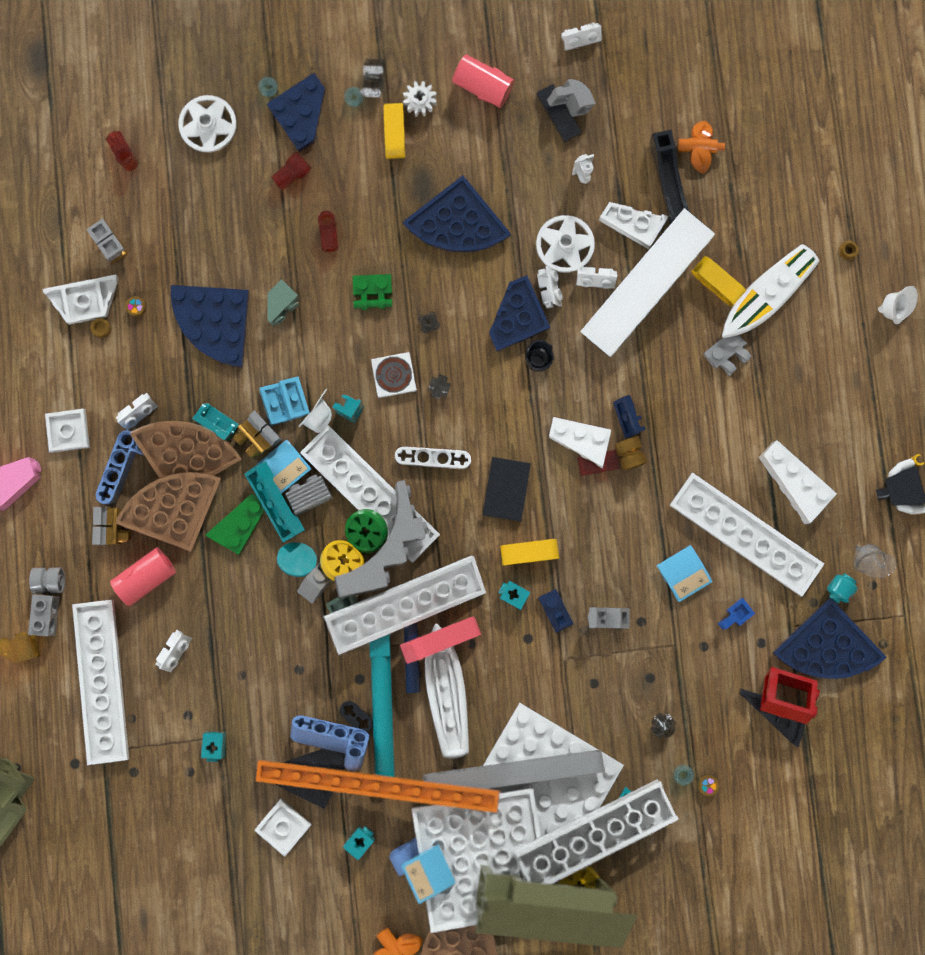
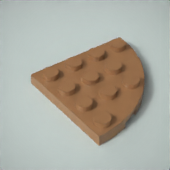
M162 421L142 426L130 432L159 478L186 472L216 475L242 460V457L227 440L224 441L212 430L194 423Z
M196 472L177 473L159 478L132 496L120 512L115 524L191 552L221 478Z
M476 925L432 933L430 928L424 941L421 955H498L494 935L476 933Z

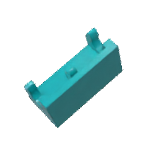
M342 395V398L346 399L344 406L334 403L332 408L340 416L355 423L364 409V405L359 399L355 400L348 395Z
M204 403L192 418L228 442L239 426L238 423L208 403Z

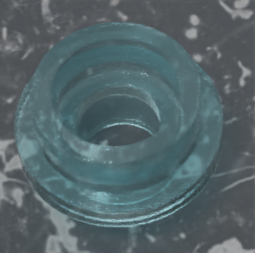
M265 77L259 82L258 88L262 95L270 97L277 92L278 85L273 78ZM268 85L272 86L270 90H266L265 87Z
M357 87L347 89L344 94L345 102L349 106L356 107L363 102V92ZM353 95H356L357 99L352 100L351 97Z
M679 765L675 768L673 777L678 784L688 785L693 781L694 773L689 766ZM682 771L687 773L685 778L680 777Z

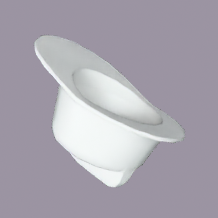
M908 286L900 292L886 295L878 311L883 313L886 318L893 320L894 324L901 323L916 307L918 297L916 288Z
M327 388L312 412L302 421L299 427L305 425L316 433H320L329 424L332 415L331 409L323 400Z

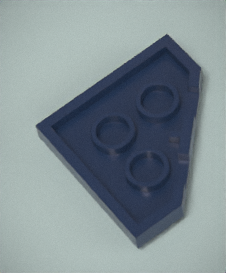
M315 73L267 103V107L298 152L313 144L316 139L325 88Z
M527 275L508 284L489 332L496 352L551 328Z

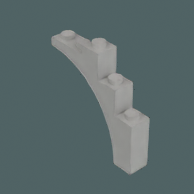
M405 480L398 481L395 484L397 498L396 517L386 543L367 563L349 573L335 577L334 580L339 599L386 589L388 587L387 583H390L388 571H384V568L405 564L407 562L406 558H409L407 546L404 547L403 544L424 540L425 534H428L426 522H422V517L413 518V516H416L413 504L410 505L409 497H411V490L409 485L405 484Z

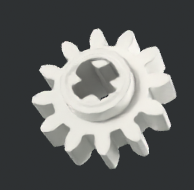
M415 81L413 88L407 86L408 93H403V98H405L403 104L408 106V113L414 110L417 117L419 112H422L423 116H426V110L433 112L431 105L435 106L437 103L434 99L436 98V92L432 91V85L426 88L424 81L421 83V86H418V83Z

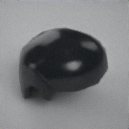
M537 340L531 343L525 351L527 366L535 372H543L550 368L555 358L552 345L545 340Z

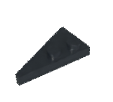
M740 688L739 694L794 746L799 747L805 724L761 711L762 695Z

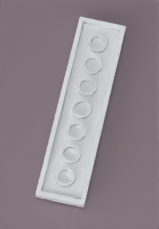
M327 425L300 453L358 510L371 509L379 513L387 524L389 537L396 517V491ZM415 510L416 516H413V518L415 519V518H420V517H422V516ZM423 517L422 522H426L428 534H425L424 540L403 544L404 547L407 546L408 559L412 563L440 536Z
M691 473L669 505L800 597L804 595L824 565L823 562L694 473Z
M471 555L324 616L336 651L340 655L485 594L486 591L475 558Z
M114 600L72 604L87 765L129 760Z

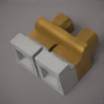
M103 218L86 229L110 263L114 264L129 254Z
M255 410L243 424L238 426L240 430L233 437L240 446L248 439L253 443L245 451L252 459H255L260 454L265 455L282 441Z
M93 507V525L112 527H93L92 545H121V543L131 541V531L122 530L121 525L115 524L122 509Z

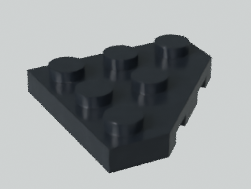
M320 749L282 763L344 770L346 754ZM275 784L323 809L326 808L333 791Z

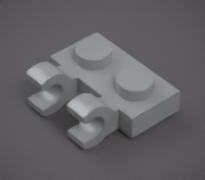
M740 335L722 338L703 354L715 370L721 366L728 376L737 369L733 363L728 361L730 357L735 354L743 364L752 357L743 348L747 343Z

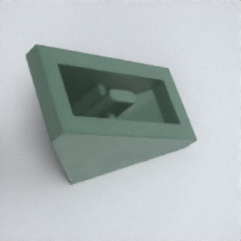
M356 595L340 599L337 597L326 603L331 614L359 601Z

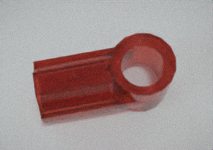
M113 131L108 134L105 139L113 151L117 162L126 171L136 169L138 160L121 131ZM130 157L127 162H124L125 158Z
M297 152L288 158L286 165L273 174L271 179L283 191L297 178L301 179L310 172L311 166Z
M323 211L318 216L322 252H334L339 250L337 222L332 212ZM325 218L332 219L330 225L322 224Z

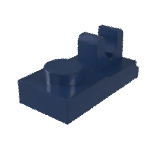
M630 395L613 402L625 439L645 430V426L640 427L638 421L642 417L636 416Z
M556 589L538 597L555 633L573 625V621Z

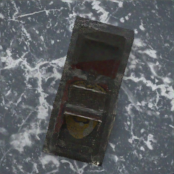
M365 58L361 96L381 98L384 59Z

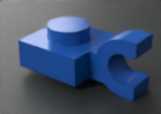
M740 598L726 609L729 616L717 624L722 630L729 628L734 622L740 626L751 618L755 612L744 598Z

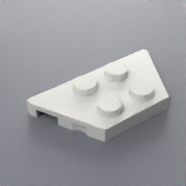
M111 275L45 288L43 292L60 312L66 323L70 325L108 317L119 277Z

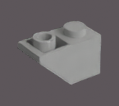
M320 563L305 577L297 590L300 595L312 604L332 581L325 575Z

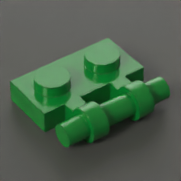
M391 274L352 276L353 296H361V300L353 301L354 308L368 310V308L379 307V309L393 307L392 299H385V295H392ZM378 295L379 297L378 300H367V296Z

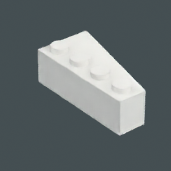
M777 440L772 442L759 456V459L772 478L776 480L780 486L779 488L783 494L785 493L804 524L811 523L837 494Z

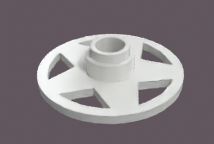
M200 96L191 100L183 108L179 117V131L182 138L191 148L200 152H214L222 149L232 140L236 131V117L232 108L226 101L216 96ZM203 101H215L207 109L198 104ZM225 107L231 115L232 124L221 119ZM189 110L193 121L183 127L184 118ZM217 135H228L223 142L215 146ZM200 136L203 147L192 143L188 138Z
M568 215L557 216L547 221L541 227L537 236L536 248L542 262L546 266L551 267L552 270L563 273L574 272L585 266L591 259L595 244L594 236L588 225L579 218ZM564 220L559 231L547 228L555 222ZM575 223L583 227L588 235L576 234ZM541 238L550 245L545 256L541 249ZM590 246L588 255L581 262L579 251ZM563 258L570 267H559L553 265V263Z

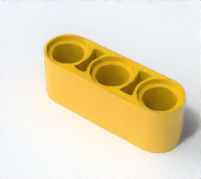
M403 103L384 104L386 159L405 158Z
M704 256L691 270L696 279L730 307H733L746 292V289L707 256Z
M557 539L500 546L503 566L559 559Z

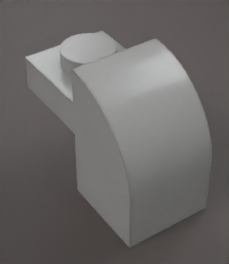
M568 79L563 87L555 88L547 99L549 106L566 104L572 117L588 114L596 104L588 87L574 79Z
M589 607V628H629L630 608Z

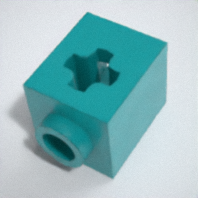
M511 581L508 584L503 583L498 592L501 594V600L519 610L522 609L530 594L529 591ZM516 589V594L519 595L518 598L510 600L508 591Z
M208 731L203 733L201 758H207V762H219V759L224 758L227 733ZM213 743H214V746H217V747H218V749L215 750L214 752H213V748H210V745L213 744Z
M360 825L345 842L343 848L355 859L359 860L375 840L373 831L367 826L363 828ZM361 837L364 838L363 843L359 845L356 843Z

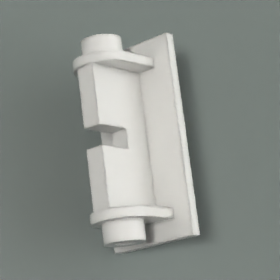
M593 22L592 24L581 26L580 31L577 28L564 30V33H561V37L564 41L565 51L602 41L601 25Z
M587 154L581 155L574 163L572 175L577 174L582 183L590 181V174L593 171L592 161L594 154L589 156Z
M545 266L546 269L538 270L539 274H537L539 287L541 289L547 287V290L541 291L543 305L546 308L554 307L553 304L562 306L561 300L563 296L557 285L559 280L556 270Z
M583 266L577 270L576 285L615 289L617 271L599 268V274L595 273V268Z
M147 393L145 395L141 394L140 397L132 402L135 406L133 409L128 405L117 413V422L127 431L158 407Z
M179 630L173 632L166 645L171 647L170 650L163 648L156 658V665L159 666V669L172 672L183 652L187 650L192 638L183 635L184 633Z

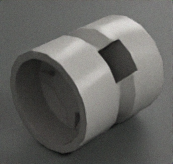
M32 568L29 577L31 592L46 593L48 590L50 593H62L65 587L63 568H49L48 571L46 568Z

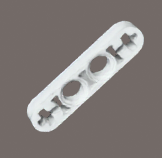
M400 447L395 452V459L401 465L466 469L471 464L470 454L461 450ZM402 451H406L407 455H412V451H416L414 455L415 462H411L412 458H406L405 461H402L398 455L402 454ZM421 452H426L429 455V459L425 463L418 460V455ZM441 453H445L449 457L448 462L445 464H440L437 461V457ZM451 454H455L454 458H460L461 455H465L468 462L460 465L459 461H454L455 465H450L452 461Z

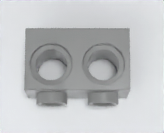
M32 595L28 635L56 636L60 596Z

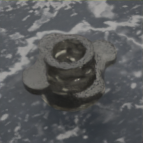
M435 312L418 317L423 333L427 334L440 328Z

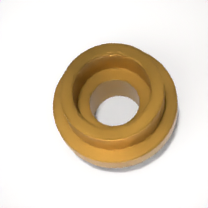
M845 241L839 247V255L844 260H853L858 255L859 248L853 241ZM845 249H850L851 254H847L845 252Z

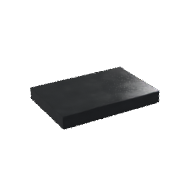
M492 457L483 509L484 516L522 521L531 463Z

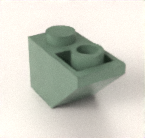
M282 279L268 292V322L273 327L276 324H281L286 318L285 315L289 311L295 310L300 301L299 296Z

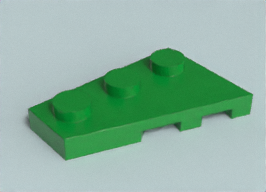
M249 495L205 536L240 555L265 513L257 496Z

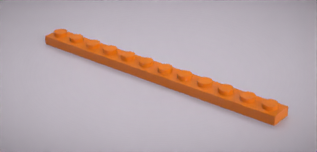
M259 760L256 781L479 811L497 813L500 790Z

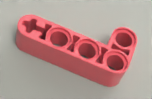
M472 616L401 644L400 648L406 663L409 664L481 635L475 616Z

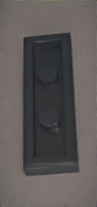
M551 84L538 91L536 95L563 142L566 143L581 135V130L571 116L566 104L549 106L547 99L556 88L554 84Z

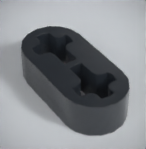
M349 700L341 705L340 714L354 728L362 729L366 732L371 730L373 726L372 718L357 703ZM345 705H347L348 707L350 705H353V712L356 714L355 717L351 713H349L348 715L345 714ZM359 716L362 720L368 719L367 725L369 727L360 728L359 725L361 723L356 718Z

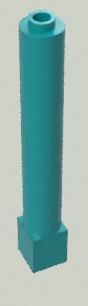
M387 634L369 642L375 775L395 777L390 634Z

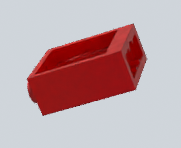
M771 667L764 677L760 710L807 725L817 715L818 707L815 706V703L819 697L818 681ZM777 683L807 692L806 708L775 699Z

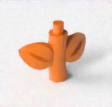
M700 121L691 130L692 138L678 139V152H691L690 162L699 173L705 174L711 164V153L717 154V151H725V143H718V140L711 139L713 136L711 125L707 121Z
M386 928L376 935L384 948L375 951L373 955H414L420 949L423 939L412 933L403 934L396 939L389 928Z

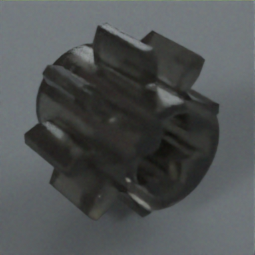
M439 374L438 378L432 377L428 390L432 392L431 397L439 400L441 396L447 397L451 387V383L447 382L448 377Z
M662 713L657 714L651 721L653 726L650 729L659 739L662 736L664 738L671 737L676 730L674 726L676 722L668 713L665 716Z

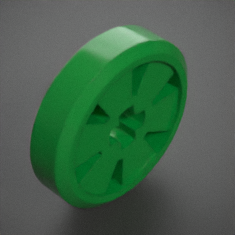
M361 509L347 519L345 535L348 542L357 550L363 553H372L385 544L388 537V527L384 518L379 513L371 509ZM366 527V529H369L370 533H364L363 529Z

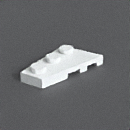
M609 202L599 221L649 249L669 216L654 215L650 211L642 212L633 210L632 207Z
M553 417L549 438L577 452L586 460L589 459L598 467L603 468L611 430Z

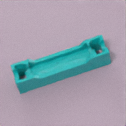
M267 462L256 465L244 474L283 543L305 531L300 520L292 514L273 480L274 474Z

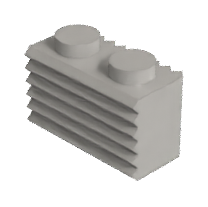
M311 476L306 479L307 483L301 486L295 484L288 488L289 492L285 494L295 515L303 514L333 499L322 476Z

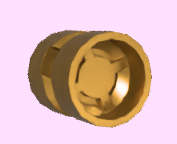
M639 436L615 444L617 454L623 457L620 460L623 471L648 463L645 454L639 451L642 448Z

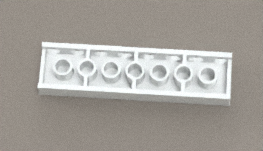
M684 208L580 332L608 356L612 357L711 241L715 233Z
M655 780L512 851L525 881L552 884L679 819L673 811L661 781Z

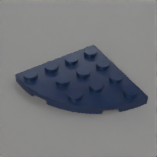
M463 175L402 222L421 241L435 248L451 252L465 253L484 250L503 242L511 236L509 230Z
M171 285L173 312L179 327L187 339L206 356L226 365L243 368L249 290Z
M828 598L772 652L780 661L798 672L827 679L852 677L872 669L887 658L831 598Z

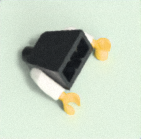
M920 454L899 462L888 473V478L885 479L887 487L876 489L879 501L891 499L892 506H896L899 511L911 515L925 513V493L918 467L922 466L924 462L918 463L916 461V458L921 456Z

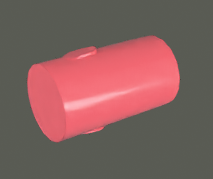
M467 54L461 59L452 79V83L478 96V99L502 108L515 82V79L505 75L499 69L492 68Z
M156 547L113 578L110 583L118 597L127 606H131L173 576L176 570L169 558L162 550Z

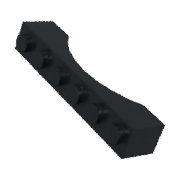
M670 129L653 133L649 143L671 225L684 208L688 212L690 211L681 184L676 146L672 130Z

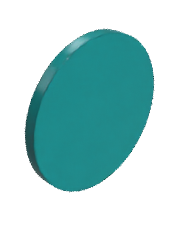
M291 542L280 548L277 554V563L279 568L287 575L303 577L316 567L317 557L313 549L308 545L300 542Z

